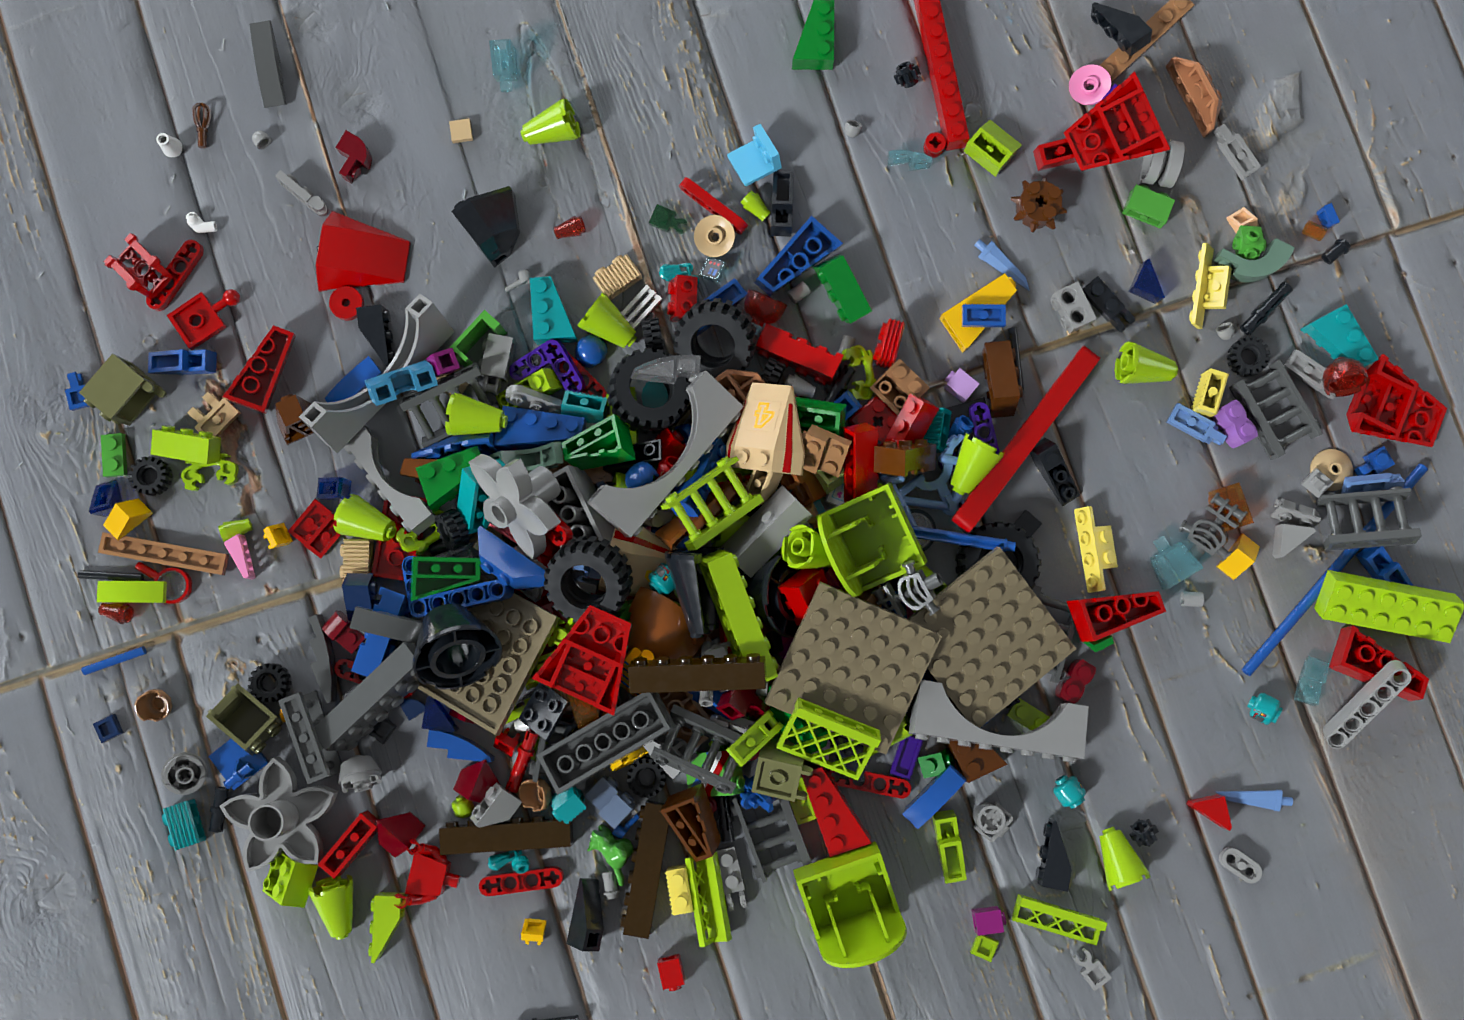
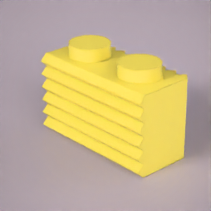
M1212 368L1202 373L1201 378H1199L1200 382H1198L1197 393L1194 394L1196 397L1193 398L1194 402H1192L1191 410L1206 418L1217 415L1229 374Z
M686 864L668 867L665 874L666 883H668L667 887L669 888V901H671V914L679 915L693 912Z

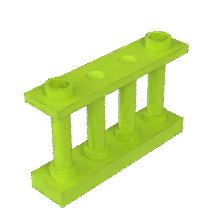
M726 456L716 462L717 467L680 493L674 492L665 498L666 502L661 505L662 510L673 507L690 535L688 537L690 539L684 543L688 551L699 549L764 502L760 494L751 495V493H747L732 469L731 465L739 461L737 456L732 458ZM723 471L740 497V503L736 506L729 503L714 479ZM706 483L723 508L724 515L720 518H714L697 491ZM689 495L707 522V527L701 531L700 529L697 530L680 503Z

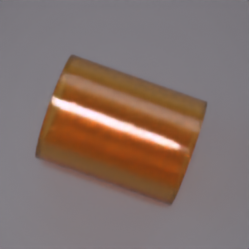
M1310 220L1302 230V234L1317 241H1321L1327 232L1326 227Z

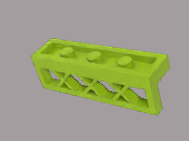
M717 852L710 858L696 862V872L693 863L694 859L691 856L685 858L699 947H706L714 942H728L732 940ZM698 885H700L701 889L700 894L698 893ZM702 906L704 907V915H702L701 911ZM706 928H707V931H708V937H709L708 939H706V934H705Z
M1021 894L1017 895L1011 917L1013 921L1096 946L1100 931H1105L1107 922L1101 918ZM1020 907L1031 909L1033 915L1026 919L1018 917ZM1045 913L1051 915L1054 921L1044 925L1038 916ZM1068 920L1073 922L1075 927L1069 931H1064L1059 922ZM1085 926L1095 928L1092 939L1084 937L1080 929Z

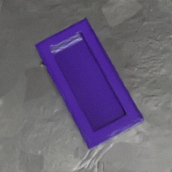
M910 736L900 741L889 774L910 781L924 740L915 739V736Z

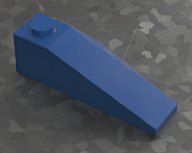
M497 432L451 436L411 453V458L438 460L478 446L481 454L489 456L498 452L494 447Z

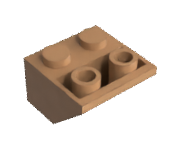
M899 358L870 387V390L898 416L909 394L922 398L930 387Z

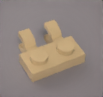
M207 392L202 398L213 409L206 416L195 407H192L187 413L198 422L194 427L198 432H212L213 436L218 437L241 412L229 400L223 398L220 401L213 393Z

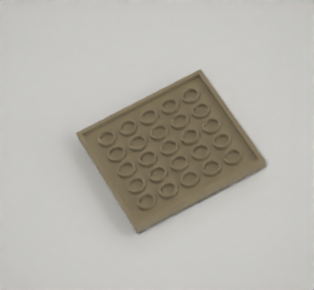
M998 546L936 595L932 601L936 606L941 607L937 612L930 616L929 610L924 606L908 618V620L942 635L927 670L936 682L943 684L947 696L962 716L979 728L1076 650V647L1003 550Z
M480 574V580L449 590H454L492 580ZM502 585L499 587L500 595L503 593ZM482 590L479 592L480 599L483 598ZM516 593L507 600L468 608L473 615L499 637L502 645L501 658L496 667L492 666L486 671L487 676L473 684L457 689H435L434 685L428 683L424 685L421 682L418 687L419 690L500 736L560 620V617ZM461 595L460 602L463 603L464 597Z
M820 581L777 673L778 677L775 678L765 699V704L792 714L799 697L880 730L881 742L878 748L875 747L874 750L886 755L942 635L858 597H852L849 593Z

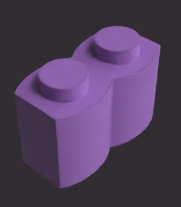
M1236 399L1220 407L1218 414L1212 417L1216 426L1227 436L1225 439L1226 443L1233 449L1258 436L1255 425L1247 418L1243 405Z

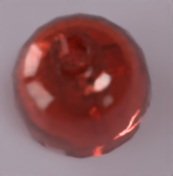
M752 289L748 290L744 302L746 313H749L751 318H753L751 322L763 327L764 323L771 325L778 322L788 306L779 300L776 301L770 296Z
M1339 357L1324 370L1322 382L1327 395L1330 396V393H1335L1336 397H1344L1360 392L1361 386L1364 384L1367 387L1370 383V378L1365 366L1359 360Z

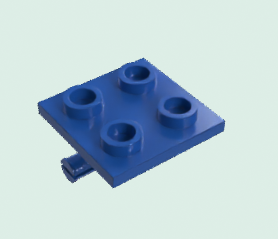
M229 739L208 756L225 778L224 786L227 789L232 787L233 790H236L269 763L262 752L259 754L255 753L252 756L232 739Z

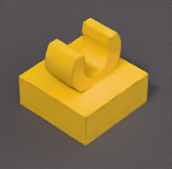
M284 523L267 526L263 529L265 533L263 537L264 539L267 538L270 543L269 549L289 545L293 542Z
M525 918L521 940H524L527 945H529L530 941H536L537 945H541L545 936L547 920Z

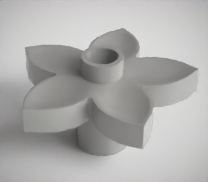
M480 454L469 461L472 473L478 484L489 496L483 503L485 519L498 528L509 527L516 543L531 560L544 553L546 549L545 534L561 523L554 511L547 505L548 502L560 494L559 483L552 472L546 467L539 466L528 473L521 458L514 459L503 467L495 459L484 454Z
M279 756L273 757L265 766L260 776V794H242L230 798L220 805L225 817L232 824L239 828L249 829L250 831L243 848V861L246 872L260 869L272 863L279 857L282 851L294 861L303 864H319L323 859V842L319 831L311 822L323 817L331 809L339 791L318 785L298 791L297 778L290 765Z

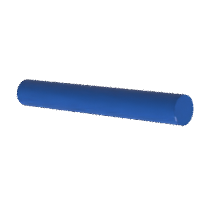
M142 646L84 666L81 670L83 675H87L145 655L147 651Z

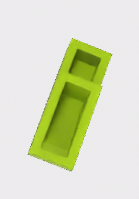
M98 581L97 602L166 603L167 582Z
M953 809L936 812L932 817L945 884L967 880L956 814Z

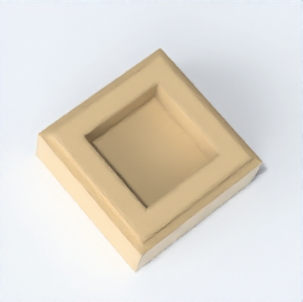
M469 118L449 121L453 144L473 141L471 120Z

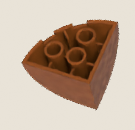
M640 587L629 609V612H631L629 620L631 628L627 645L628 652L634 647L638 648L641 652L649 650L654 655L653 660L662 656H667L670 659H679L681 656H692L693 658L707 635L704 634V637L701 638L690 637L681 607L653 590Z

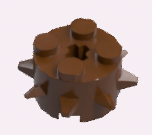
M1047 178L1031 183L1024 180L1022 182V194L1011 197V201L1016 203L1017 213L1013 219L1015 221L1022 220L1025 226L1030 227L1032 233L1044 226L1052 230L1055 229L1054 219L1056 216L1067 213V210L1062 207L1061 195L1064 192L1063 189H1059L1054 184L1047 182Z

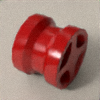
M937 132L929 134L923 146L924 153L930 158L939 157L946 145L945 137Z

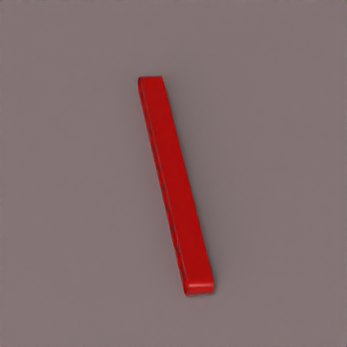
M1085 345L1080 348L1002 451L1005 453L1003 458L975 487L951 521L967 533L975 527L1101 357Z

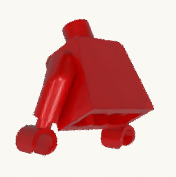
M415 839L409 840L411 844H415V847L413 849L406 848L409 854L414 855L405 894L408 895L406 897L400 893L396 894L395 898H402V902L394 904V906L403 909L407 905H422L436 900L438 896L444 893L446 886L458 887L460 875L449 873L451 862L447 860L446 855H440V849L437 846L425 843L419 844Z

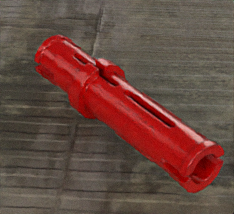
M527 728L524 740L518 747L517 759L505 787L510 792L517 793L519 791L529 760L535 753L534 748L539 735L530 728Z

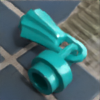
M691 263L678 265L663 264L660 267L659 276L666 281L672 280L677 274L692 276L693 265ZM686 267V271H681V268Z
M513 850L490 856L488 858V867L498 871L501 867L512 861L513 870L518 874H523L529 870L530 862L527 856H521L522 850ZM514 852L515 856L510 857V854Z

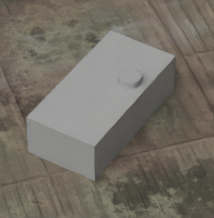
M782 485L721 547H724V551L736 555L740 564L739 568L751 578L782 547L784 537H788L792 532L789 530L796 525H804L813 515Z

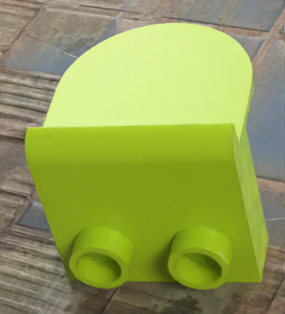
M892 482L815 516L828 559L841 584L852 597L860 596L870 588L907 573L905 567H902V564L914 560L915 564L913 565L915 569L924 566L928 562Z
M876 841L872 842V844L793 869L820 954L827 964L838 968L866 966L886 958L902 945L907 935V928L900 913Z

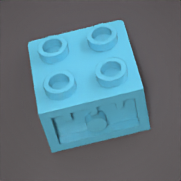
M761 124L753 127L755 135L752 137L753 141L727 154L730 163L744 186H748L782 168L779 153Z

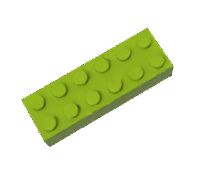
M719 549L703 556L702 563H698L727 641L731 643L732 654H736L737 657H746L750 653H758L760 656H765L767 682L777 678L776 670L778 669V664L769 653V649H771L770 643L766 636L763 637L761 631L763 625L760 618L755 616L753 610L755 603L746 592L747 582L743 575L740 576L738 571L740 564L736 555Z
M1327 570L1314 609L1324 620L1451 643L1464 611V602L1454 593Z

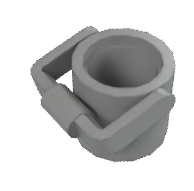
M988 802L981 803L973 812V820L976 824L973 828L987 841L992 843L998 837L1001 838L1010 829L1008 826L1013 821V817L997 802L994 804ZM985 833L994 835L990 839Z

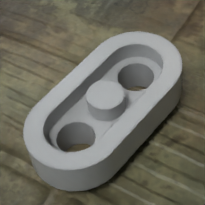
M1227 847L1220 852V864L1241 880L1252 884L1261 879L1262 869L1260 865L1239 850ZM1231 854L1233 856L1232 861L1228 862L1227 857ZM1250 867L1251 872L1246 875L1245 870Z

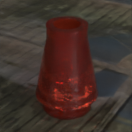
M573 216L553 228L557 239L582 236V233L586 232L581 216Z
M102 603L99 606L98 613L120 624H124L132 620L134 609L128 603Z

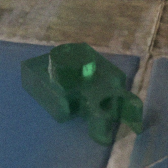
M657 204L649 220V225L667 233L671 227L678 234H683L684 231L679 229L678 225L684 224L687 226V221L682 218L676 219L675 211Z

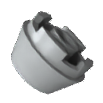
M181 752L171 756L165 762L161 771L163 785L170 792L178 795L191 794L197 791L207 778L206 763L200 756L191 752Z
M356 755L341 764L338 784L341 785L342 792L344 793L348 792V789H354L355 793L373 788V783L377 782L380 784L382 782V771L372 756Z

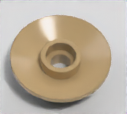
M710 215L703 218L697 224L694 231V242L698 250L704 255L720 257L728 253L733 247L735 230L732 224L724 217ZM715 233L719 234L717 241H714L712 238Z
M1327 449L1319 452L1310 464V473L1317 468L1334 482L1327 491L1342 489L1344 478L1353 476L1351 460L1345 453L1336 449ZM1333 465L1337 467L1336 473L1332 470Z

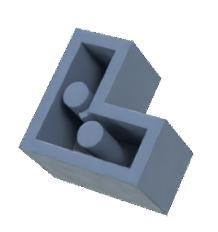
M604 775L585 797L600 810L598 814L615 829L635 807L636 804L633 802L635 799L629 792L625 791L623 793L617 787L619 783L613 777L609 776L607 778Z

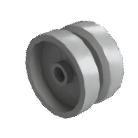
M1171 140L1168 143L1171 150L1144 156L1140 173L1141 183L1153 185L1158 180L1159 186L1172 188L1181 171L1185 150L1184 142Z

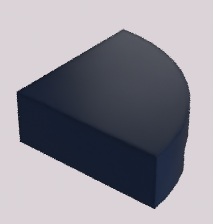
M406 699L400 704L409 721L429 709L423 702L415 699Z

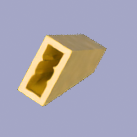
M1005 273L944 312L939 318L962 353L971 346L986 328L962 327V305L1006 304L1017 290L1014 280L1011 277H1007Z

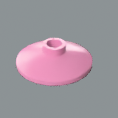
M1086 65L1079 68L1073 73L1069 81L1071 97L1083 105L1097 104L1111 89L1109 73L1098 65ZM1094 86V89L1087 90V87Z

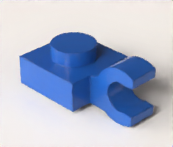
M77 372L68 373L67 378L71 388L65 389L69 409L75 411L90 407L83 401L85 398L79 393L86 385H83L82 374H77Z
M1382 446L1365 455L1363 459L1366 463L1355 468L1354 472L1357 476L1365 475L1369 472L1379 474L1395 463L1385 446Z

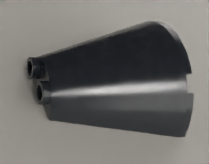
M700 547L697 550L689 551L687 548L665 552L670 575L690 632V637L692 638L704 637V634H711V630L719 628V617L703 575L697 571V564L702 563L703 556L719 549L724 550V547Z

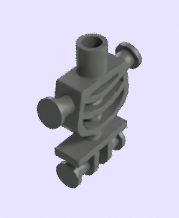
M1218 492L1210 503H1215L1220 508L1217 509L1211 504L1205 508L1217 516L1215 521L1201 519L1192 526L1184 520L1179 528V532L1189 533L1187 539L1193 542L1194 545L1188 552V555L1196 561L1200 560L1205 551L1210 555L1218 553L1222 557L1221 560L1225 561L1233 552H1228L1223 547L1228 542L1229 536L1222 524L1226 522L1236 529L1248 514L1247 511L1243 512L1238 509L1239 506L1237 504L1233 507L1230 506V500L1228 498L1226 500L1219 496L1220 493ZM1225 508L1229 510L1227 515L1223 513ZM1232 515H1233L1234 517H1236L1237 519H1239V520H1238L1239 523H1237L1236 521H1234V520L1231 518ZM1201 523H1206L1211 526L1210 528H1206L1199 525ZM1217 530L1220 532V534H1221V536H1222V540H1221V538L1218 536V534L1216 533ZM1196 531L1205 532V535L1196 533Z
M911 560L902 564L907 573L898 581V594L895 593L890 582L886 583L883 587L880 586L871 591V594H874L878 600L876 601L877 605L882 604L883 609L894 613L893 609H895L896 613L901 617L906 615V611L901 604L902 601L912 610H920L925 606L931 616L941 608L936 606L932 600L936 597L933 589L943 585V580L939 573L926 577L922 569L916 571L913 565L915 561ZM905 580H906V587H907L906 590H905V587H904V581H905Z

